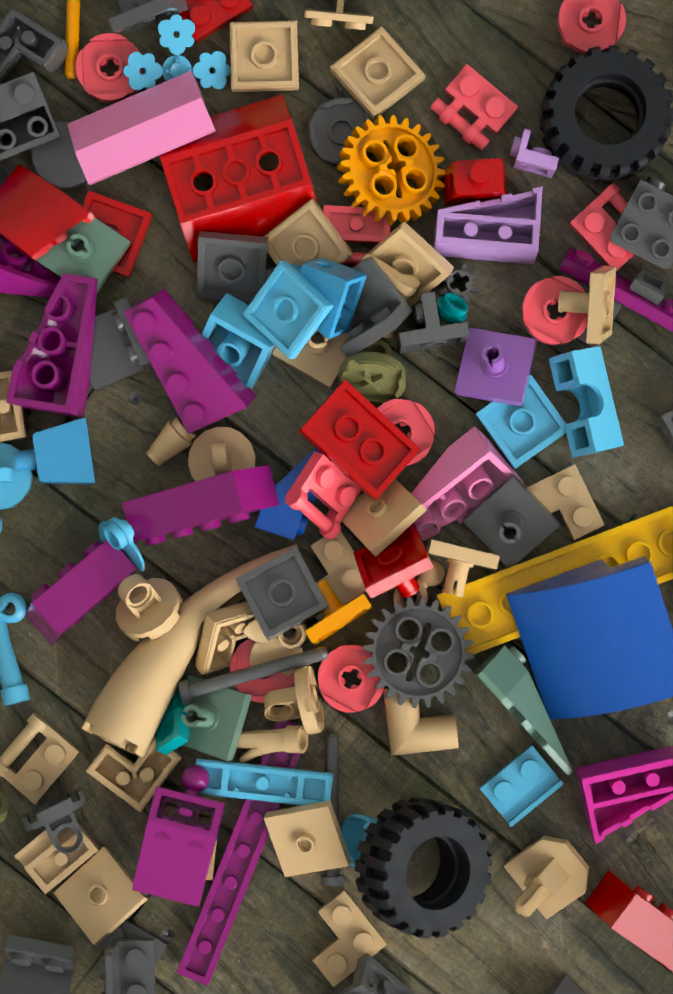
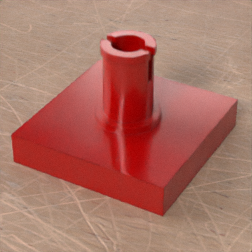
M412 523L377 557L367 547L353 553L364 587L371 599L394 587H397L401 597H411L420 588L419 583L414 577L433 568L415 523Z

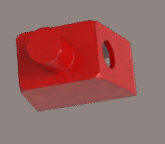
M500 158L454 161L445 169V175L442 177V182L445 184L443 188L444 206L462 205L475 201L485 202L508 194L506 167Z

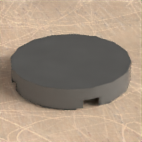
M334 98L326 101L317 108L309 122L308 137L311 147L322 161L337 166L341 161H344L338 154L342 148H346L343 144L346 138L352 136L351 132L355 127L359 126L362 128V124L367 119L374 124L373 119L357 101L350 98Z
M73 121L56 122L61 137L32 148V162L38 175L57 188L75 189L87 183L75 154L67 126L68 123Z

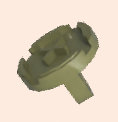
M381 339L345 359L339 368V385L346 379L372 404H383L388 401V398L394 396L397 399L406 388L405 368L398 360L392 357L391 347Z

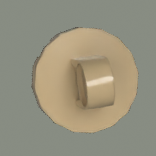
M137 574L130 575L121 582L118 588L120 601L116 608V621L127 637L133 641H140L138 638L149 637L150 640L158 639L169 632L178 622L180 615L177 611L180 604L183 605V599L171 582L162 578L145 580L141 575Z
M311 666L295 668V686L274 690L265 695V717L275 722L301 718L308 735L320 733L324 730V714L322 700H318L316 688L319 686L314 670ZM275 705H286L283 707H274Z

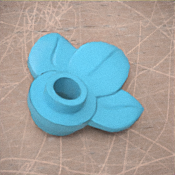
M112 517L107 522L102 521L99 524L100 540L103 542L107 540L115 550H121L133 565H136L140 571H143L145 568L144 559L134 544V531L131 525L126 520H119L116 517Z

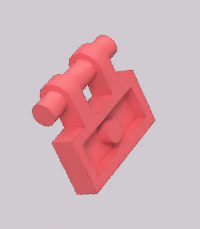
M468 64L465 65L445 89V93L453 99V102L447 105L440 98H437L430 107L440 116L438 119L446 126L450 124L463 135L461 139L469 145L473 143L481 151L490 142L481 133L482 130L486 127L497 135L518 109L514 102ZM462 108L477 119L472 125L458 114Z

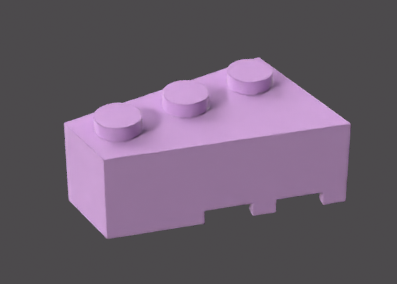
M543 186L533 188L530 192L516 195L511 193L490 201H475L438 210L435 223L434 249L443 257L534 264L539 251Z

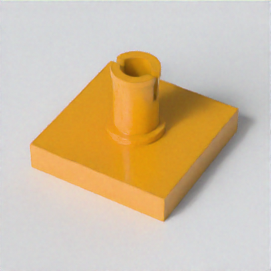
M327 579L318 583L317 586L330 609L323 612L325 616L322 618V621L305 632L311 642L317 645L373 609L364 593L348 604L342 605L329 586Z

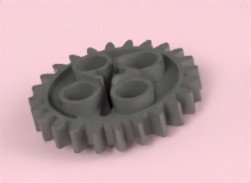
M425 596L420 597L416 606H414L412 599L407 597L405 608H402L395 601L392 603L394 613L391 614L386 609H382L381 614L385 620L383 622L376 619L371 621L377 628L376 633H365L368 638L373 640L372 645L362 646V649L371 652L372 656L363 660V664H373L374 669L367 676L379 677L380 680L375 685V689L386 686L388 690L385 698L389 699L395 693L398 694V705L402 706L406 698H410L412 708L417 707L419 699L423 700L427 708L431 707V697H435L439 703H444L443 692L446 691L448 694L455 696L456 692L452 686L454 682L465 685V681L459 676L460 673L472 671V669L464 665L465 660L474 658L473 654L465 652V647L471 646L474 642L472 640H463V635L470 629L469 627L458 628L457 624L462 618L461 615L455 616L452 619L448 616L451 606L445 607L442 611L438 610V599H435L430 607L426 606ZM405 620L413 622L417 629L415 637L411 640H405L399 634V626ZM426 623H429L430 630L422 646V650L427 652L425 658L418 659L413 678L408 682L406 676L414 659V654L409 652L410 647L418 646L423 627ZM436 632L446 634L449 640L447 649L442 652L435 650L431 644V639ZM392 653H399L405 658V667L398 673L392 672L387 665V659ZM427 664L434 666L438 673L437 679L432 684H426L420 678V670Z

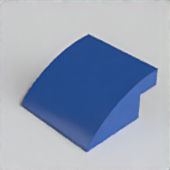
M645 556L612 568L603 559L506 593L549 719L578 718L606 714L673 697V629L652 564Z

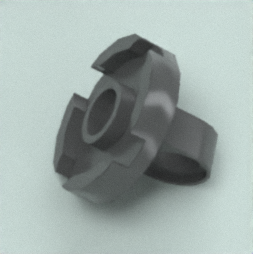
M75 789L74 793L76 796L70 798L66 792L34 807L35 815L29 818L28 813L23 814L19 819L25 831L45 826L56 850L65 854L77 851L82 845L83 834L73 811L88 802L84 789ZM67 827L74 829L77 833L76 842L69 847L61 846L57 841L59 831Z

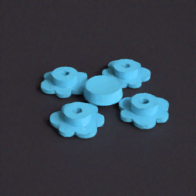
M178 14L172 15L170 20L160 21L157 27L161 35L159 44L162 47H168L169 51L174 54V56L169 57L164 62L163 67L155 62L153 54L146 53L142 55L139 52H133L128 56L129 65L123 68V74L129 77L128 83L133 90H141L143 87L147 89L154 87L156 84L155 79L160 78L162 74L164 79L168 81L191 70L194 76L200 79V85L203 88L212 86L215 89H222L227 83L226 76L231 73V67L225 64L226 56L220 51H215L211 55L206 52L202 53L199 57L200 62L195 63L193 68L185 57L180 56L184 52L185 47H191L194 44V38L191 35L195 31V25L191 20H182V17ZM175 31L178 33L177 38H175L173 35ZM210 67L214 69L212 74L209 72ZM140 68L144 69V74H140Z

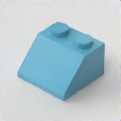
M226 293L210 314L202 336L204 339L207 337L215 347V352L226 364L229 363L238 373L236 376L240 381L252 390L276 346L242 315L249 305Z

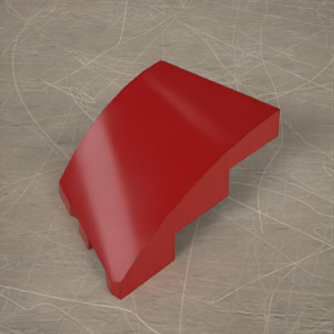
M21 165L15 168L0 187V234L19 251L34 260L43 256L54 245L60 244L67 239V231L81 221L88 224L95 218L91 212Z

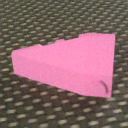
M475 426L446 449L411 493L427 510L414 522L423 541L439 534L441 527L455 520L459 524L462 523L463 518L512 474L523 483L522 479L494 444Z

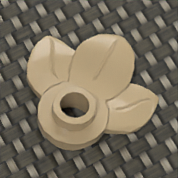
M257 620L250 621L243 629V633L249 639L255 641L250 651V666L303 652L301 645L307 637L305 632L307 628L304 622L294 627L295 633L293 636L285 637L281 634L268 641ZM295 668L283 673L286 676H290L295 672Z

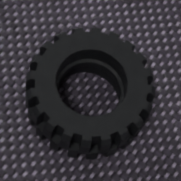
M609 45L606 51H601V48L597 46L589 48L585 55L579 52L570 58L567 65L563 64L548 86L540 109L542 116L539 120L540 130L544 131L545 134L543 142L546 149H552L554 152L553 156L559 157L558 165L561 162L568 167L566 172L574 177L579 173L585 176L584 181L594 183L596 179H603V184L613 183L618 178L624 181L633 177L636 172L645 169L661 151L671 133L670 125L673 122V109L670 108V104L673 102L672 90H665L664 85L667 79L662 72L657 75L652 69L655 64L648 58L644 63L638 60L636 57L639 52L629 49L624 54L619 52V46ZM597 87H608L621 92L631 101L636 111L637 125L633 134L627 140L618 144H603L592 140L581 130L575 118V107L578 99L585 91Z
M411 798L409 801L400 800L392 805L393 810L385 808L377 815L379 820L376 824L370 822L365 830L368 833L365 841L360 840L357 849L361 852L360 859L355 860V871L360 874V878H356L355 881L357 890L364 894L362 902L366 908L372 910L373 916L381 922L418 938L427 939L430 936L435 938L446 936L448 930L455 932L464 925L462 921L465 918L470 920L477 912L475 909L477 904L483 903L487 895L484 893L486 884L490 885L492 874L488 873V866H492L491 853L486 852L489 842L486 835L480 833L481 826L476 820L469 818L466 812L458 808L423 798ZM434 837L438 843L441 857L438 874L428 889L417 896L411 897L406 883V871L409 860L419 845Z

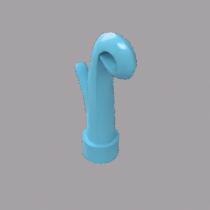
M7 593L0 597V683L2 686L0 692L3 706L31 700L28 686L24 684L7 626V623L21 621L26 614V603L16 593ZM11 603L15 605L16 609L13 615L6 612Z

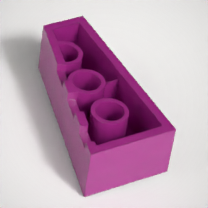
M165 289L136 302L124 311L130 326L188 434L248 407L257 395L250 387L247 388L236 376L238 373L229 363L226 364L215 352L213 344L207 337L204 339L193 326L194 322Z

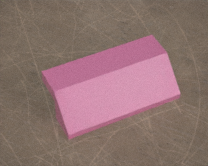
M192 70L67 124L75 154L89 185L216 131Z

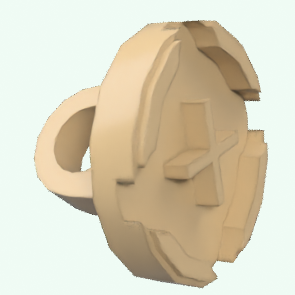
M215 427L204 431L194 440L189 451L188 466L193 479L199 481L234 470L254 468L256 455L251 442L243 433L230 427Z

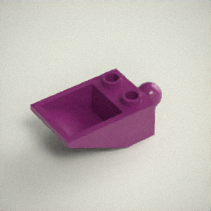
M191 765L185 769L182 775V783L186 788L185 793L156 786L132 890L199 907L225 804L198 797L199 792L203 791L209 784V773L203 766ZM170 802L175 803L178 807L177 813L173 816H169L165 812V806ZM201 811H208L211 814L209 823L201 824L199 822L198 815Z

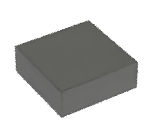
M639 268L629 289L652 303L659 305L665 296L669 284L646 269Z

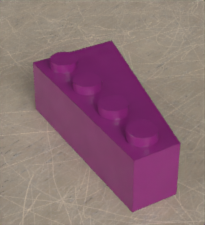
M270 465L226 472L122 503L126 521L134 531L133 541L145 540L146 546L166 542L165 535L173 534L174 539L194 534L192 529L194 527L200 526L201 531L221 527V520L228 519L229 524L250 519L248 513L279 505Z

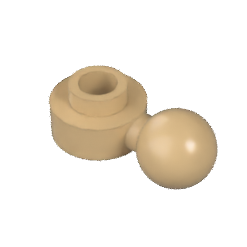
M430 559L433 568L418 575L416 581L419 583L420 588L415 594L416 601L413 603L414 606L418 605L421 596H425L427 604L428 594L426 589L429 586H436L442 582L445 571L442 564L437 560ZM396 587L393 594V602L397 601L402 608H405L404 598L400 596Z

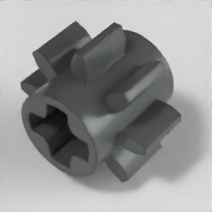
M465 263L461 270L453 268L452 273L441 282L445 284V288L439 292V296H444L446 293H454L464 299L468 305L470 302L468 293L478 294L479 292L478 287L472 286V281L478 277V273L470 275L466 272L467 264ZM455 277L459 282L465 280L466 284L463 292H460L458 288L452 290L451 286Z

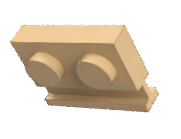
M79 822L78 824L83 834V842L77 851L65 854L56 850L45 829L14 855L44 894L48 893L100 849ZM63 828L57 835V841L63 847L72 846L77 840V833L72 828Z

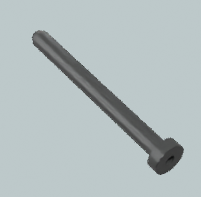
M317 647L189 684L188 680L178 682L180 695L184 705L194 703L193 697L325 660L328 657L326 647Z
M327 733L325 737V772L333 773L331 804L339 824V737L337 733ZM339 868L326 870V875L320 876V885H344V875H339Z

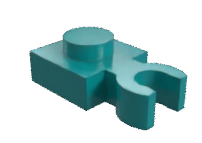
M177 690L156 731V751L165 755L189 741L190 729L184 725L181 715H189V713L183 711L186 705H184L180 692Z

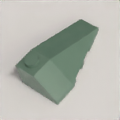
M502 644L472 672L568 776L573 770L528 670L523 666L527 660L514 646L508 649Z

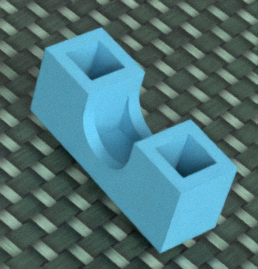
M601 347L570 351L549 358L556 392L563 390L572 392L580 405L578 419L575 422L564 425L572 458L624 446Z

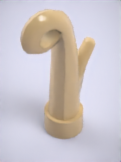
M287 725L281 729L242 731L237 748L250 750L243 754L239 761L246 763L256 757L273 752L305 753L308 746V734L303 725Z

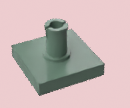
M94 218L88 224L81 221L68 230L67 239L60 244L54 245L36 261L59 277H62L64 273L98 279V293L131 242Z
M188 675L187 677L189 684L206 680L193 675ZM228 687L193 697L194 703L187 704L183 709L189 715H181L182 722L190 729L189 741L184 743L183 746L225 761H233L252 695Z

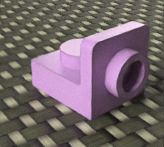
M525 128L521 138L515 136L510 156L515 157L513 168L552 178L556 171L559 157L552 156L550 150L540 147H534L532 150L526 149L531 130Z

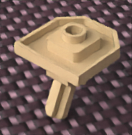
M542 836L505 862L503 866L523 890L514 901V904L516 906L515 912L522 914L524 917H529L537 908L547 920L587 891L589 866L571 843L565 839Z

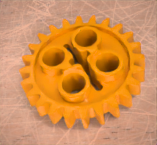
M382 115L375 119L374 124L367 119L362 124V128L359 126L355 127L351 132L352 136H348L343 142L346 148H342L338 154L344 161L337 165V170L346 172L338 182L349 185V188L343 193L344 196L354 195L356 199L351 206L354 208L362 204L364 206L362 216L364 217L370 211L374 212L376 223L383 216H386L388 225H392L397 217L400 223L409 221L410 217L416 221L422 215L421 212L426 214L432 208L431 203L434 204L439 200L440 196L437 192H440L445 186L443 182L438 180L445 175V170L437 168L445 159L444 157L434 155V152L440 147L439 144L429 146L427 142L431 134L419 135L420 124L416 125L413 129L408 128V118H405L401 124H397L395 115H392L387 123H385ZM397 146L405 148L407 150L408 157L402 155L398 151ZM366 151L373 153L377 158V162L371 161L367 157ZM406 178L412 179L416 183L417 189L411 188L407 184ZM375 184L382 185L386 195L379 193L375 188Z

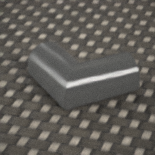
M11 7L0 23V83L4 84L22 56L50 73L56 71L64 62L68 53V45L65 40Z

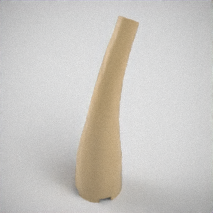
M297 544L249 561L215 579L183 601V605L180 604L177 611L180 615L179 620L170 631L154 640L144 637L113 673L94 701L81 729L90 734L94 733L100 736L104 741L133 755L135 753L137 756L144 758L176 691L178 682H180L200 642L206 613L237 604L243 600L245 596L235 578L296 547Z

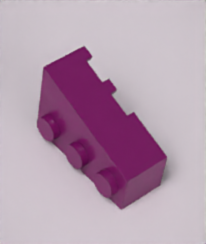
M98 540L95 541L82 553L86 558L77 565L70 562L57 574L59 580L51 587L45 583L30 596L33 602L30 604L25 616L51 646L59 640V637L74 624H78L84 618L83 616L112 594L120 586L121 582L128 576L133 575L137 569L121 550H115L107 540L102 544Z

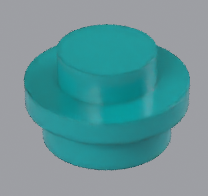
M446 293L445 296L437 299L438 315L444 322L454 324L465 321L468 305L464 299L454 293Z

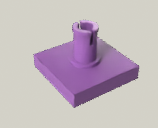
M469 327L470 336L464 348L455 387L456 395L522 407L537 344L536 339Z

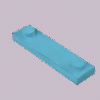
M205 758L196 759V765L203 766L209 773V784L199 794L293 805H308L331 801L333 773Z

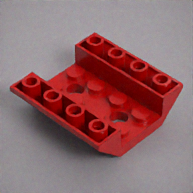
M283 94L210 116L216 130L215 132L160 155L193 263L198 262V236L200 231L264 237L311 199L316 201L307 166ZM266 154H273L279 159L278 167L273 171H265L259 165L260 159ZM201 174L210 175L213 178V186L208 191L197 190L194 186L197 176Z

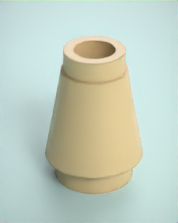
M177 416L173 421L168 420L146 454L155 464L161 466L164 462H167L192 445V439L196 436V433L188 434L180 417Z

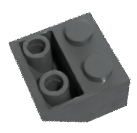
M35 72L0 85V161L61 137L50 105Z

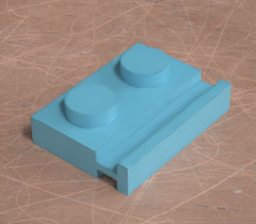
M530 745L479 788L510 827H512L560 788L563 782L537 750Z

